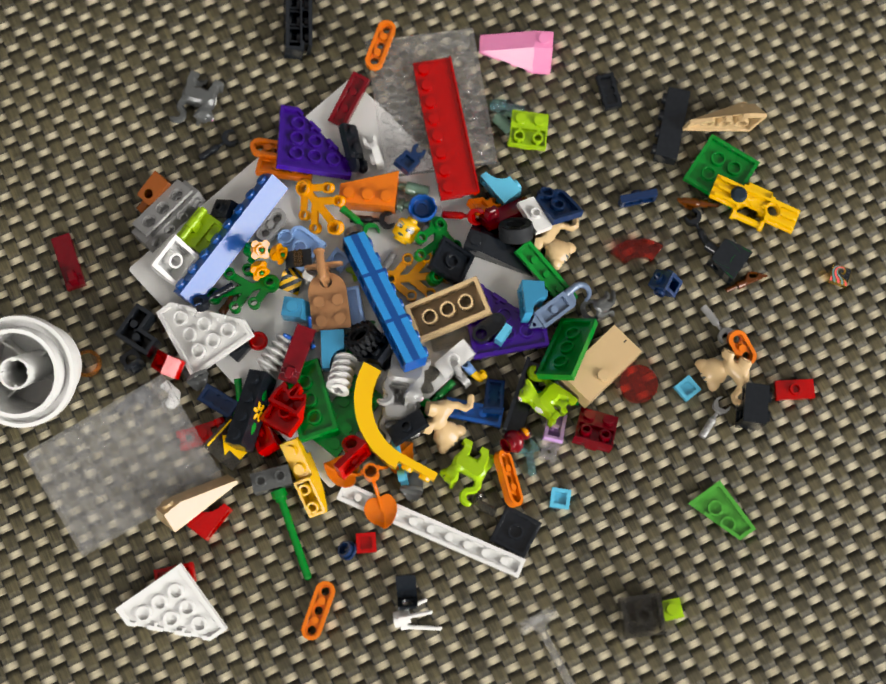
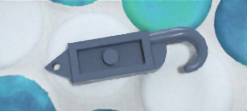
M580 281L573 283L533 313L529 329H545L574 308L576 298L573 293L580 288L586 290L587 297L584 301L588 302L592 296L590 286Z

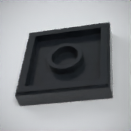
M443 236L427 268L451 284L456 285L463 282L475 256Z
M507 505L489 541L525 558L542 523Z

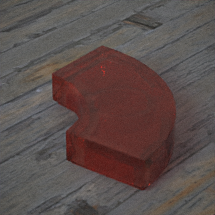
M629 239L618 244L610 253L624 264L636 258L652 262L664 246L650 239Z

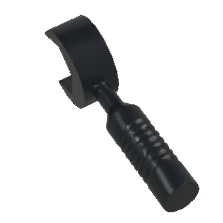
M232 129L224 131L222 142L214 144L199 154L200 160L204 161L219 151L223 145L230 148L235 147L238 142H230L228 140L229 135L235 134V131Z
M692 208L691 211L696 215V218L689 220L685 216L684 222L688 226H695L697 228V234L705 246L709 238L699 226L702 215L699 210Z
M390 211L381 213L379 218L358 216L363 223L379 222L383 229H391L395 226V223L387 224L384 221L386 216L392 215Z
M230 282L214 291L209 297L206 295L195 296L193 298L194 304L202 303L196 305L197 312L208 310L210 300L218 299L234 290L233 283Z

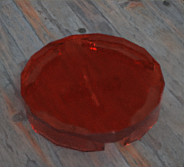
M633 365L627 368L621 375L619 388L623 397L629 402L636 404L644 403L651 400L656 394L658 380L655 373L648 367Z

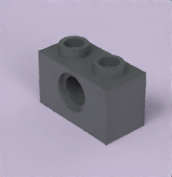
M288 464L250 474L253 492L256 496L271 493L281 488L294 487L292 471Z

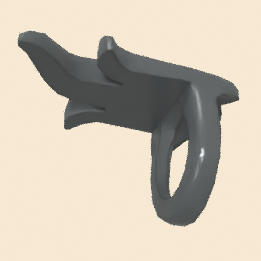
M612 290L611 294L605 291L604 297L600 299H590L588 302L583 301L580 306L582 316L584 318H596V320L608 314L613 317L615 312L610 310V308L615 304V290ZM588 303L593 304L596 310L595 317H591L586 312V305Z
M183 368L182 372L186 377V382L193 389L199 391L206 386L209 375L207 370H200L190 375Z
M427 459L422 461L420 464L425 465L427 463ZM413 471L411 472V477L406 472L409 485H402L399 490L403 492L407 500L414 499L418 501L423 493V480L419 479V475Z

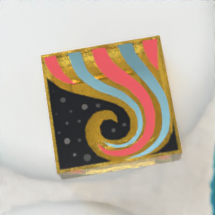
M834 263L827 282L846 288L852 269Z

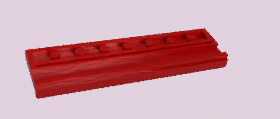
M451 56L415 62L412 64L440 201L462 198L472 194L477 195L480 193Z

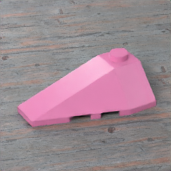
M523 31L480 35L479 53L498 61L502 60L510 63L513 67L523 68L531 74L550 75L554 32Z

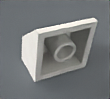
M173 234L150 265L153 271L160 277L176 286L177 282L186 276L188 268L199 259V255L176 234Z

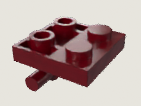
M581 407L572 443L582 445L585 449L592 451L599 450L610 453L619 417Z

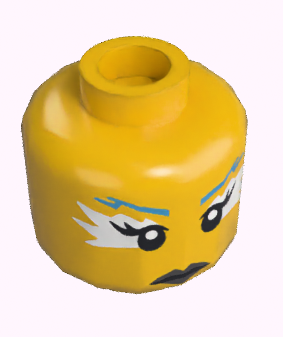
M410 216L407 219L399 218L392 230L393 238L404 245L407 243L412 244L415 235L420 232V228L417 226L418 221Z

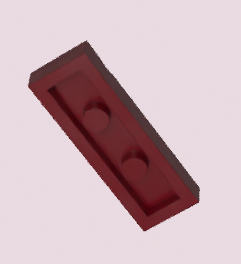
M353 71L328 121L337 126L342 123L348 124L371 80Z
M524 196L498 208L495 205L486 208L485 213L479 215V222L488 231L498 228L499 223L504 219L523 217L516 205L519 201L527 198Z
M70 233L52 238L51 241L66 289L70 292L87 286Z
M297 323L277 379L294 385L298 383L317 330Z

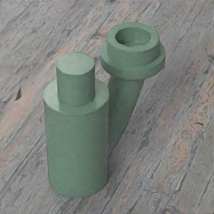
M499 111L491 121L509 136L511 121L508 118H511L512 111Z
M409 181L407 184L399 183L398 190L405 191L406 195L411 196L418 194L428 195L430 186ZM406 198L399 199L397 210L403 212L404 209L408 208L410 201H406Z

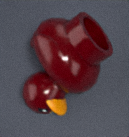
M521 427L518 431H507L503 439L500 440L502 450L506 453H519L524 446V440H528L531 437L530 429Z

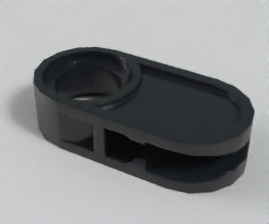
M498 312L488 316L474 327L472 331L473 340L478 344L487 343L506 324L505 316ZM478 330H485L487 336L484 339L477 338L476 332Z

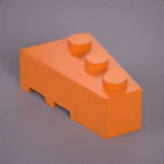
M399 171L340 183L339 195L345 197L346 202L344 206L349 210L380 213L390 211L392 214H396L400 179Z

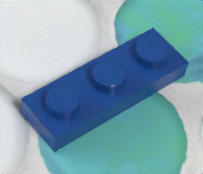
M447 397L448 400L458 401L464 405L467 404L466 400ZM475 402L473 408L469 411L463 412L454 409L448 418L500 428L503 413L502 415L483 413L484 404Z

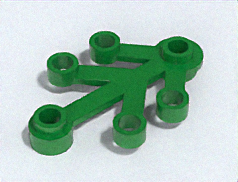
M433 217L430 220L429 228L415 235V242L421 245L427 241L429 236L434 234L433 242L423 249H418L414 252L413 257L417 262L423 261L426 255L432 251L434 253L443 236L462 247L461 242L454 240L449 234L447 222L442 217ZM431 271L427 274L426 281L430 286L436 287L442 283L443 278Z
M247 263L243 265L242 271L245 276L253 277L250 271H245L252 264ZM228 267L223 273L225 279L232 280L240 286H236L234 290L218 299L210 300V304L217 305L222 301L223 297L241 294L236 301H232L229 304L231 313L238 314L254 291L260 290L256 297H251L248 300L250 309L257 310L268 293H274L278 290L280 281L277 276L269 274L260 278L259 282L251 283L237 275L233 268ZM232 272V275L227 276V273ZM212 288L206 296L209 297L218 288ZM256 301V305H251L252 302ZM237 305V306H238L237 309H235V310L232 309L233 306Z

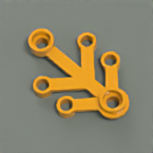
M309 179L298 181L295 189L298 195L301 196L299 218L304 221L311 219L309 231L313 234H319L322 231V226L319 223L320 213L328 222V232L333 235H340L344 231L343 222L336 220L324 205L342 207L346 202L345 197L341 195L317 197L314 192L318 191L332 194L335 190V185L331 182L313 184ZM308 199L312 203L311 212L308 210Z
M405 253L402 256V261L394 271H387L388 276L394 278V281L390 283L395 285L396 290L403 294L408 302L416 301L417 293L414 290H408L401 283L409 282L423 293L425 297H427L429 291L436 293L435 289L428 288L420 282L426 281V276L430 273H420L429 263L430 259L418 262L408 274L401 275L404 269L412 265L414 261L412 254ZM410 257L411 261L406 262L404 259ZM443 279V281H442V282L447 283V284L450 283V282H448V281L445 280V279ZM413 293L415 297L410 299L408 294Z

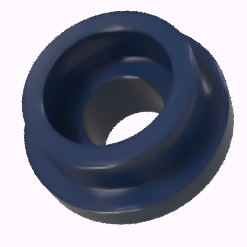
M352 541L340 543L338 547L340 557L346 561L352 559L356 553V544Z

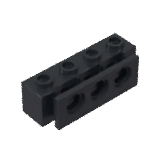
M284 0V58L302 60L304 50H306V55H310L312 49V0ZM302 17H304L305 26L302 24Z

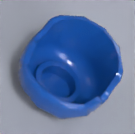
M418 194L411 198L408 204V211L414 220L427 222L435 216L437 206L434 198L426 194Z

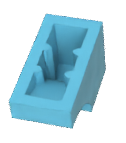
M487 172L480 175V183L493 198H496L498 204L503 206L521 196L522 187L516 179L513 180L510 176L500 179L491 176Z

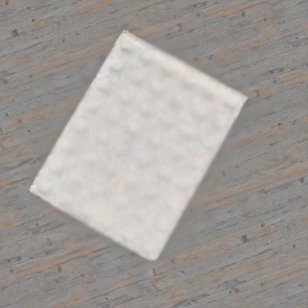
M473 28L396 37L392 41L383 67L378 71L369 70L386 174L399 171V177L406 176L393 163L406 149L411 153L412 147L415 144L419 145L416 150L418 153L423 152V150H426V153L420 159V164L409 175L434 172L412 64L448 58L449 56L452 59L474 165L477 167L497 164V155ZM365 41L366 53L368 52L371 41Z
M163 374L23 454L83 557L156 515V508L165 499L206 482L214 481L222 476L218 466Z

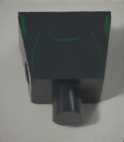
M724 239L719 246L709 240L703 248L712 255L707 261V265L727 284L735 279L753 253L751 250L729 239Z

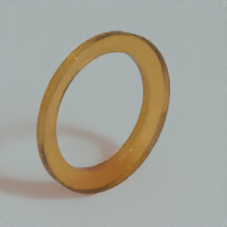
M83 350L80 352V355L90 353L97 358V366L94 371L90 373L81 372L82 377H92L99 372L102 361L95 351Z

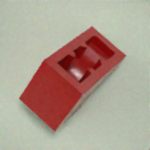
M223 503L214 511H202L189 521L187 526L203 539L209 541L233 509Z

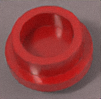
M260 331L254 332V337L249 340L250 347L256 351L265 349L268 344L267 336Z

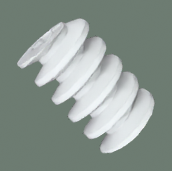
M280 334L276 335L278 341H271L273 347H266L268 353H261L263 359H256L261 369L272 377L274 376L271 371H279L276 365L282 366L283 362L281 359H285L291 340Z
M341 352L333 358L326 383L327 390L333 395L339 397L349 395V389L355 374L354 370L358 362L357 358L351 353Z

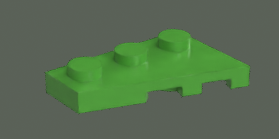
M720 480L687 503L738 540L743 539L756 529Z

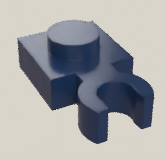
M418 144L413 145L411 153L406 149L393 163L406 176L420 164V159L425 156L426 150H423L421 153L416 151L419 146Z

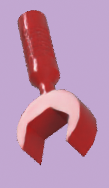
M477 207L471 209L468 214L443 211L442 217L448 219L468 218L469 223L476 226L482 223L476 221L475 214H484L485 212Z

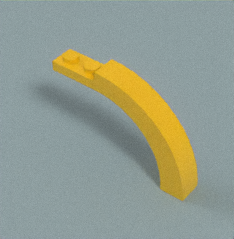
M363 362L354 390L355 415L363 439L378 459L393 470H396L398 464L402 465L401 469L408 473L413 471L419 474V479L427 483L429 481L434 482L438 475L437 472L397 451L380 433L373 416L372 399L376 384L381 376V371Z

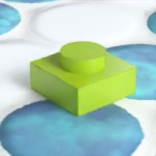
M679 597L659 602L664 622L684 617Z

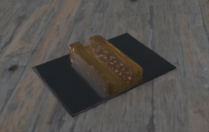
M311 248L288 251L285 259L286 269L312 264Z

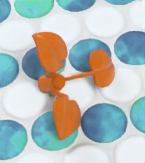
M405 441L400 444L401 453L413 459V443ZM343 455L325 462L324 468L328 477L339 487H351L356 482V476L364 475L365 480L373 484L377 497L370 498L364 506L366 518L383 529L388 528L393 523L397 513L396 501L390 494H384L380 497L376 484L380 477L379 470H387L389 466L367 463L359 473L357 472L360 466L343 480L338 476L333 466ZM397 466L396 470H393L392 468H390V470L393 473L397 474V470H399V467Z

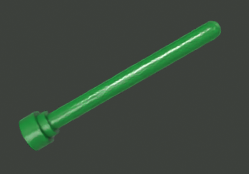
M286 488L271 492L272 499L276 501V504H279L305 580H310L312 575L286 500H288L286 497L288 496Z

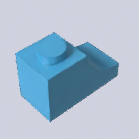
M521 281L517 289L521 323H529L533 309L541 307L544 301L547 300L548 290L545 289L544 281Z
M284 296L281 316L285 321L307 323V317L311 316L310 304L302 298Z
M344 329L320 330L323 372H330L334 356L346 351L344 337L347 335H345Z

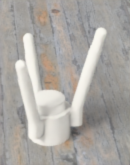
M427 598L418 601V606L427 602ZM407 610L393 612L395 628L401 627V630H442L441 626L408 625V623H411V618L432 614V610L412 614Z

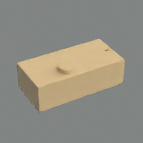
M476 276L405 305L407 314L412 319L414 330L419 332L421 344L492 314L479 279Z
M614 325L586 351L575 379L558 380V382L586 408L639 357L642 351Z

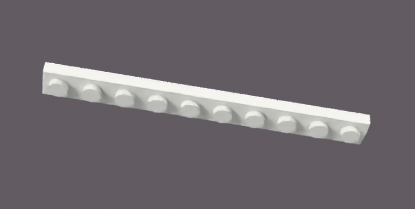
M353 485L348 488L341 487L336 499L364 511L366 502L370 498L377 497L376 494ZM397 504V513L392 524L519 578L526 559Z

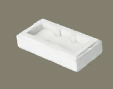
M534 196L517 203L516 206L522 216L532 221L533 233L535 235L551 230L552 224Z
M462 339L437 360L434 365L447 379L454 373L450 364L452 360H457L461 367L476 353L465 339Z

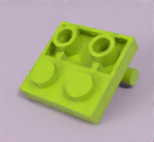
M512 109L507 146L524 150L545 151L549 114Z
M198 207L177 233V236L191 249L200 254L203 249L210 245L211 238L223 228V223L208 214L204 207Z

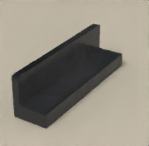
M529 357L526 359L502 429L504 434L509 430L518 431L521 427H524L531 408L529 404L518 400L520 389L525 386V381L529 379L527 375L528 367L536 365L537 368L534 371V374H536L540 364L530 361L531 358ZM530 380L534 388L537 390L539 382H534Z

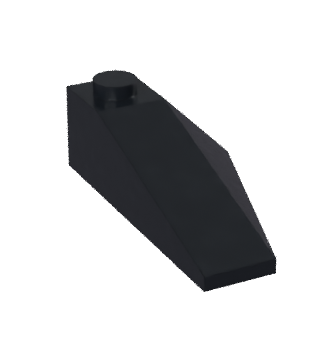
M482 224L471 226L464 243L465 250L477 258L534 277L514 253L521 244L501 242L498 228L488 231Z

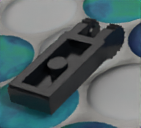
M340 124L338 128L350 171L366 173L368 170L367 161L364 160L356 125Z

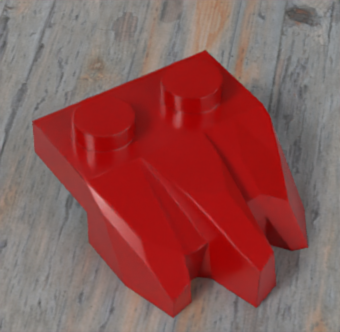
M285 381L278 386L268 398L270 405L259 418L262 423L290 438L304 419L307 394H303L304 390L299 382L291 389H289Z

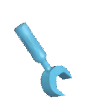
M391 440L392 447L401 453L400 445L396 447ZM398 464V481L401 483V486L409 485L406 471L401 469L402 465Z

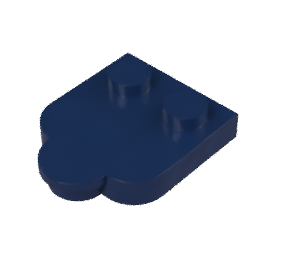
M542 187L537 192L536 201L552 225L582 217L583 210L565 191Z

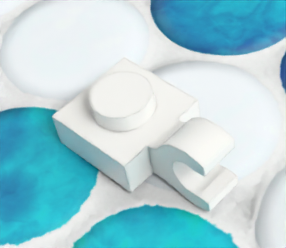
M373 135V143L371 144L367 143L366 138H363L364 147L372 152V154H369L371 164H375L377 170L384 169V162L377 145V137Z

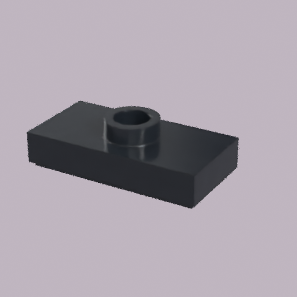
M614 73L595 76L603 110L609 111L622 108V101Z
M417 409L386 430L393 444L397 447L430 425L422 411Z

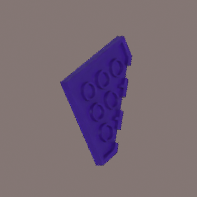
M280 105L276 169L350 180L352 172L349 169L348 161L338 151L339 148L330 138L327 139L321 133L322 130L312 120L309 121L303 115L304 112L299 107Z
M481 284L492 314L497 312L503 314L506 318V323L513 328L500 347L494 343L496 336L485 344H478L472 338L474 327L486 318L467 325L471 348L476 353L473 356L474 360L549 346L546 328L529 329L532 318H530L529 323H521L518 307H514L507 300ZM480 329L476 332V336L479 339H484L487 333L485 330Z

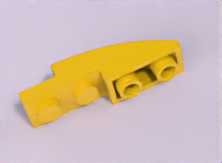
M299 436L281 443L280 448L296 479L293 484L309 518L326 513L328 510L325 493L311 453H306Z

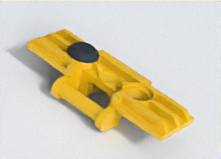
M720 174L717 175L708 196L732 208L729 219L733 220L734 218L752 226L758 232L762 230L764 223L791 234L801 211L776 200V197H773V192L751 182L742 185ZM748 207L757 211L756 216L760 220L752 219L737 212V210ZM768 207H773L776 210L775 216L768 213Z

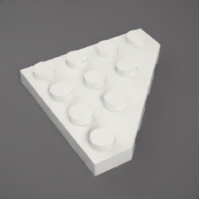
M169 302L156 312L180 358L186 361L185 367L190 375L200 370H207L254 337L245 319L207 310L197 312L195 307Z
M182 563L115 609L128 626H141L149 630L167 631L186 637L194 636L202 638V640L211 641L228 628Z

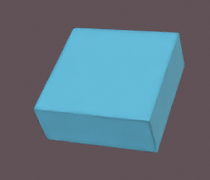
M506 323L496 336L494 343L501 347L512 332L513 327Z
M690 375L673 387L685 402L702 390Z
M552 487L549 507L569 510L571 490Z

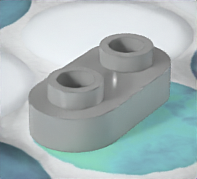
M274 208L255 233L259 241L267 240L271 242L285 225L287 218L282 209ZM276 217L281 218L278 222H275L274 219ZM269 232V235L263 236V233Z

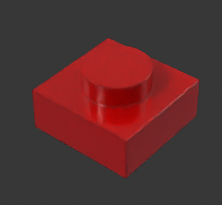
M376 532L356 533L357 554L377 553Z

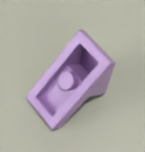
M567 414L563 417L560 416L551 428L547 425L548 420L546 419L542 437L543 441L556 444L563 443Z

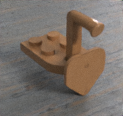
M316 248L313 250L316 264L304 266L306 271H317L318 274L312 279L308 287L312 327L317 330L316 332H320V330L351 328L352 323L346 284L341 277L330 271L331 269L344 266L343 261L325 262V249Z

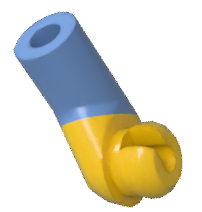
M467 361L462 366L464 371L477 382H483L484 379L488 378L485 370L481 369L478 372L470 361Z

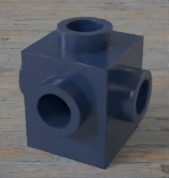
M656 269L648 286L659 297L675 298L683 281L669 269Z

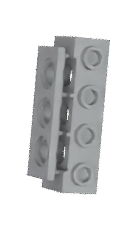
M177 179L132 223L135 229L131 233L143 246L153 253L206 200L199 190L186 180L181 182Z

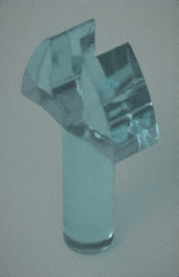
M497 99L490 102V110L498 113L502 110H525L524 105L506 103L505 99Z
M530 438L531 449L529 452L523 446L518 455L523 454L526 456L529 476H535L536 468L533 454L539 451V447Z

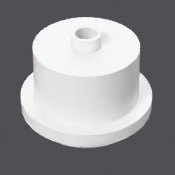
M12 315L0 318V423L17 428L40 425L61 413L71 401L82 372V360L79 349L74 340L65 331L39 317Z

